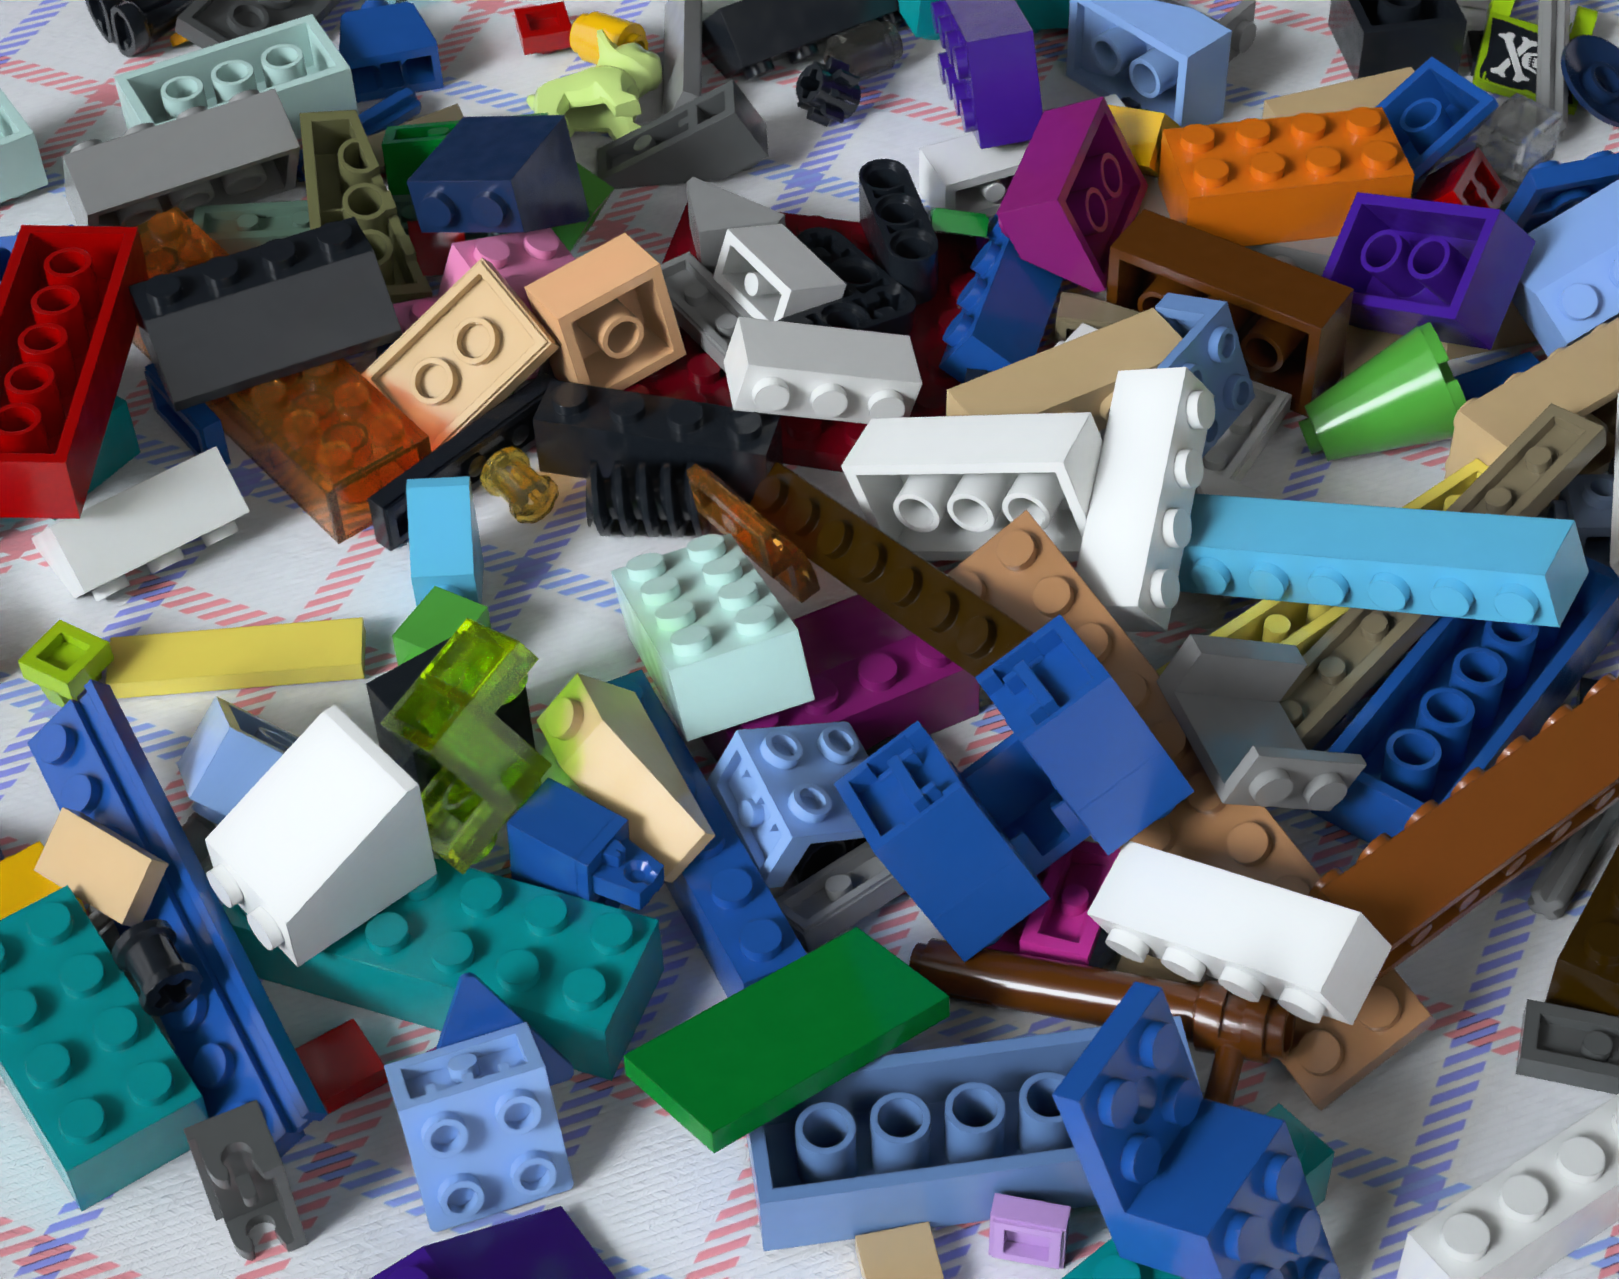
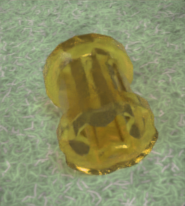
M506 447L497 451L487 460L481 472V485L490 495L501 496L509 504L511 515L519 523L533 524L543 519L552 511L554 503L559 496L558 485L549 476L538 475L530 467L528 456L517 447ZM506 466L512 467L511 473L505 469ZM529 498L534 502L533 505L528 504Z

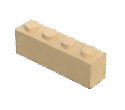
M1151 308L947 389L946 416L1091 412L1098 431L1106 429L1118 371L1156 369L1183 338L1154 308Z

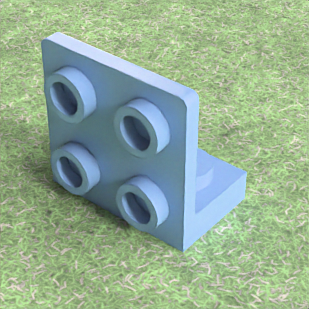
M848 722L736 730L707 780L768 888L784 886L810 844L865 838L833 784L868 758L853 727Z
M527 1022L384 1065L427 1220L433 1232L449 1229L562 1193L573 1187L574 1182L545 1064Z

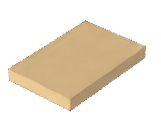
M481 258L357 379L422 460L503 402L560 346L493 264Z

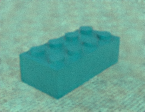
M68 885L0 920V1075L82 1212L188 1152L190 1147L183 1129L209 1119L198 1088L152 1016L148 1015L141 1007L138 994L124 972L116 965L112 958V953Z

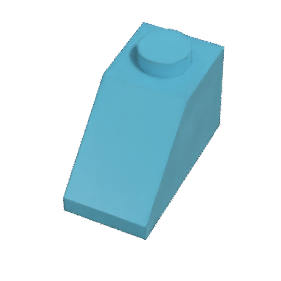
M470 476L407 479L406 496L410 569L416 606L420 604L434 586L482 604L484 561Z

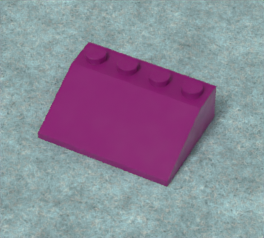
M857 594L792 620L799 631L815 700L703 736L701 739L718 763L736 730L845 721L851 724L866 751L885 738L894 734H900L917 720L931 735L979 715L980 684L970 673Z

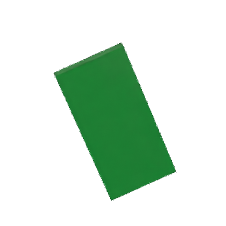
M855 927L623 1055L625 1074L708 1149L716 1153L950 1016V1000L946 993L861 929Z

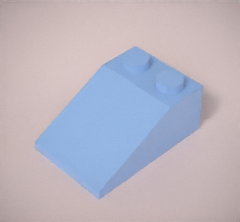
M1070 0L1066 76L1100 97L1116 94L1119 99L1130 97L1139 103L1142 109L1165 113L1181 127L1190 124H1214L1221 120L1224 114L1232 30L1194 8L1157 0Z

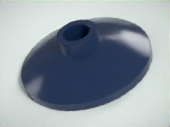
M1581 35L1575 37L1564 47L1561 55V69L1565 82L1579 104L1590 114L1609 125L1619 127V48L1597 36Z

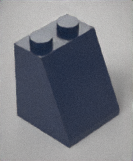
M565 115L463 117L407 180L421 233H525L585 222L590 216Z

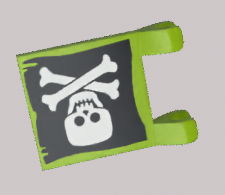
M1492 0L1486 14L1487 20L1472 83L1484 91L1536 105L1538 25L1510 17L1515 0ZM1583 6L1577 7L1574 20L1570 24L1569 42L1581 35H1592L1597 20V10ZM1568 88V114L1574 116L1578 101Z

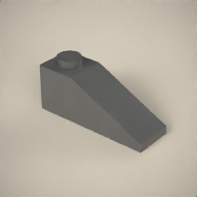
M731 80L597 149V175L615 189L686 183L692 177L703 181L723 180L739 171L753 168L761 160L768 157L766 123L735 81Z

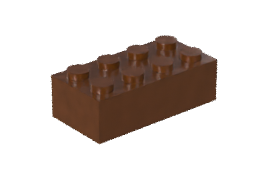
M1144 209L1110 246L1106 302L1143 312L1151 308L1155 309V306L1167 293L1227 301L1235 330L1238 333L1240 347L1250 379L1291 394V411L1308 417L1304 406L1335 385L1341 378L1354 293L1353 288L1147 209Z

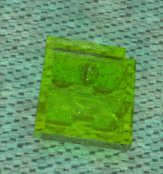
M469 618L463 622L380 723L438 772L421 793L434 856L462 875L472 864L480 862L490 853L497 841V832L514 811L520 809L541 786V778L552 765L495 715V712L501 705L511 702L521 693L527 684L528 672L539 658L520 641Z

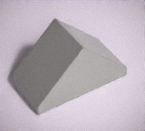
M692 177L686 182L689 226L697 258L711 274L715 272L727 229L783 224L785 226V215L696 177Z

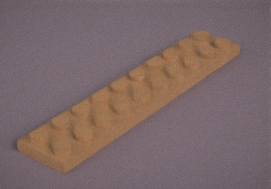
M1027 510L947 574L1033 633L1060 614L1112 676L1195 792L1177 804L1170 814L1154 821L1129 841L1308 896L1310 890L1321 876L1265 807L1222 803L1156 682L1160 675ZM1393 969L1373 984L1353 1025L1326 1016H1322L1319 1023L1308 1022L1296 1016L1294 1037L1289 1055L1286 1060L1280 1059V1061L1312 1103L1322 1111L1437 1021L1398 972Z

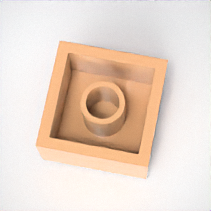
M627 233L617 236L524 287L533 314L560 346L549 357L554 376L558 381L624 390L687 355L660 263Z

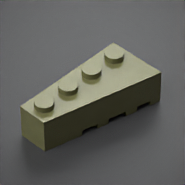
M356 110L299 113L310 230L319 228L329 222L355 217L374 250L392 304L428 297L433 298L426 275L423 276L418 265L415 249L409 235L405 234L397 215V206L390 190L387 191L381 177L379 164Z

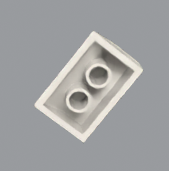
M217 446L82 510L80 519H64L49 526L32 537L31 540L38 552L74 598L91 591L96 601H99L129 586L130 583L125 574L144 564H147L150 572L153 574L184 559L185 556L180 546L200 536L205 546L208 547L238 532L239 529L234 520L249 513L250 510Z

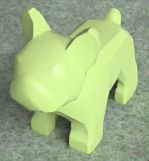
M601 29L596 31L599 61L595 67L548 81L539 87L535 94L527 96V104L534 114L565 115L570 139L574 132H605L614 141L638 129L642 125L634 122L637 115L642 114L639 98L649 91L657 89L662 81L661 60L656 53L644 49L636 42L618 46Z

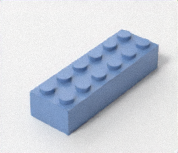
M1174 1016L1175 1024L1199 1085L1181 1017ZM1102 1026L883 1055L750 1132L746 1137L763 1252L855 1239L856 1235L929 1221L931 1228L990 1220L995 1193L1071 1206V1209L1098 1205L1052 1094Z

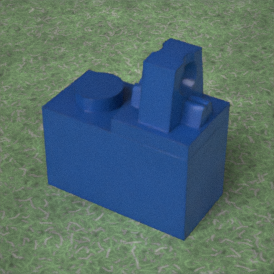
M549 777L507 822L511 878L513 880L618 909L622 903L640 911L664 884V865L629 840L628 819Z

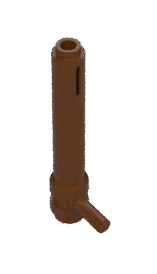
M935 938L929 940L927 944L917 943L910 957L909 966L946 993L949 998L1103 1026L1135 981L1162 987L1172 1016L1181 1017L1187 1042L1193 1043L1195 1051L1215 1054L1204 1099L1230 1106L1233 1105L1244 1060L1267 1064L1270 1057L1286 1060L1294 1037L1296 1016L1281 1007L1277 999L1262 994L1259 1002H1251L1231 993L1221 986L1218 981L1207 979L1200 986L991 948H983L964 962L946 940Z

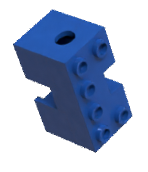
M1060 614L975 677L1014 732L960 773L954 763L947 758L917 720L833 783L875 855L964 962L983 948L995 944L1006 931L1051 899L1040 884L1041 882L1037 875L1090 835L1109 856L1154 821L1166 817L1177 804L1195 792L1112 676Z

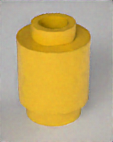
M600 11L581 14L571 28L570 46L572 50L578 53L583 61L595 65L599 61L596 31L601 29L618 46L636 42L648 50L646 33L640 24Z

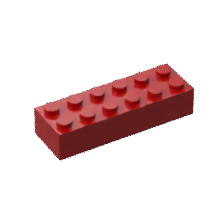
M21 225L0 284V518L80 519L138 324L128 286L149 280L138 227Z

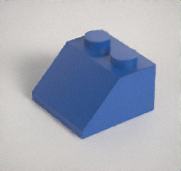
M1431 56L1376 107L1383 108L1415 174L1414 187L1485 124L1499 107V104L1493 96Z

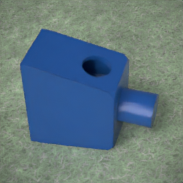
M367 0L363 3L360 10L348 11L341 15L339 52L351 68L357 103L387 98L405 88H410L415 93L444 88L437 41L413 3L388 4L385 0Z

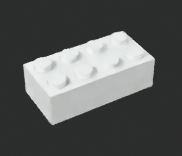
M1091 412L871 418L841 467L865 519L925 560L964 561L1027 510L1068 561H1078L1103 441Z

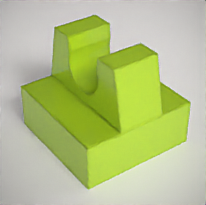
M59 620L18 660L25 679L38 684L50 702L63 707L70 699L77 701V697L85 689L84 685L90 679L99 681L102 678V671L114 660V656L108 641Z

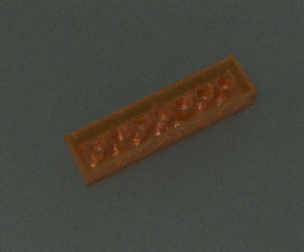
M177 206L166 212L156 214L151 219L135 226L139 228L149 279L156 275L169 274L202 264L215 257L230 255ZM137 324L132 343L152 362L142 341ZM344 358L205 402L221 420L223 432L338 544L373 525L368 498L432 452L429 436Z

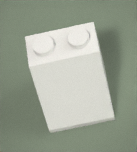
M335 704L324 710L205 838L213 868L207 872V878L216 895L229 908L238 904L247 913V921L261 944L270 951L278 946L297 967L437 874L419 784Z

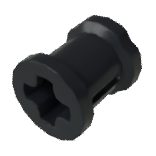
M162 919L146 920L132 926L116 940L112 949V958L116 965L122 971L130 972L141 990L139 996L141 1007L148 1015L156 1017L177 1012L190 1004L200 993L203 981L199 970L193 964L184 962L175 947L176 933L166 920Z

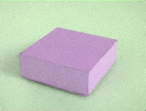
M995 1193L990 1214L989 1255L999 1259L1053 1269H1063L1068 1246L1071 1206Z

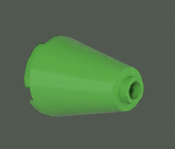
M1430 322L1416 326L1304 406L1308 418L1299 421L1298 424L1311 455L1323 450L1327 461L1452 439L1454 417L1460 407L1466 402L1458 379L1454 378L1447 363L1449 358Z

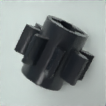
M830 56L826 65L815 60L812 65H809L802 71L796 84V95L799 100L797 103L798 107L808 111L806 119L827 127L831 119L842 123L844 119L850 117L856 111L861 99V89L858 84L860 77L849 72V64Z

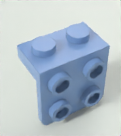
M1167 293L1155 306V309L1183 339L1157 368L1187 367L1214 395L1215 419L1213 425L1207 430L1203 458L1255 398L1253 384L1249 377L1238 333L1235 330L1227 301Z

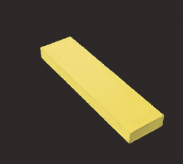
M363 617L111 637L110 646L114 660L107 666L105 684L110 685L116 699L365 679L366 630Z

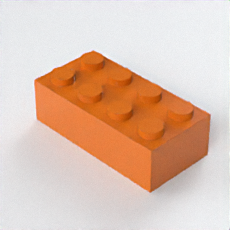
M1356 107L1346 111L1317 114L1306 112L1288 117L1268 119L1247 118L1239 122L1209 125L1190 124L1180 128L1163 129L1158 185L1171 219L1245 247L1339 236L1357 192L1411 198L1415 174L1383 108Z

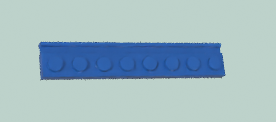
M90 679L84 685L87 693L79 701L70 699L27 742L60 811L62 807L80 811L168 863V867L143 921L151 919L166 920L176 933L175 947L184 962L193 964L201 973L203 981L200 993L190 1004L177 1012L159 1017L182 1065L203 1097L208 1118L257 1100L281 1158L306 1135L304 1129L313 1120L322 1121L328 1113L216 893L212 889L207 875L110 685ZM112 919L120 936L131 928Z

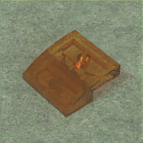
M695 464L686 470L697 511L724 535L731 534L742 551L770 577L780 583L801 603L820 590L818 578L812 564L795 543L709 469Z

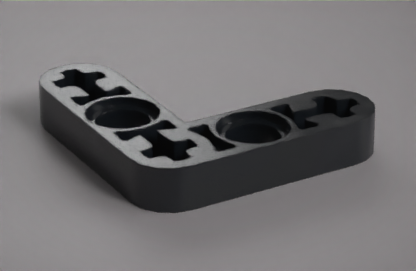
M814 227L808 228L798 235L797 238L846 283V288L841 299L781 318L777 321L827 327L839 326L854 330L899 335L910 334L913 328L916 299L909 291L839 232L829 228ZM847 281L859 282L862 284H854Z

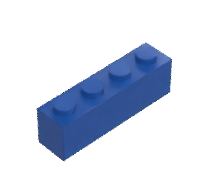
M997 214L994 215L988 224V243L983 246L971 264V269L976 272L975 276L965 286L957 299V304L962 309L949 324L942 337V340L947 343V347L939 368L961 384L964 383L967 368L987 370L988 374L1037 353L1063 280L1062 277L1022 260L1010 238H1007L1002 233Z

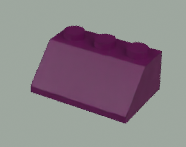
M1104 96L1043 112L996 213L1002 233L1007 238H1010L1022 260L1093 292L1106 290L1110 246L1135 220L1148 189V184Z

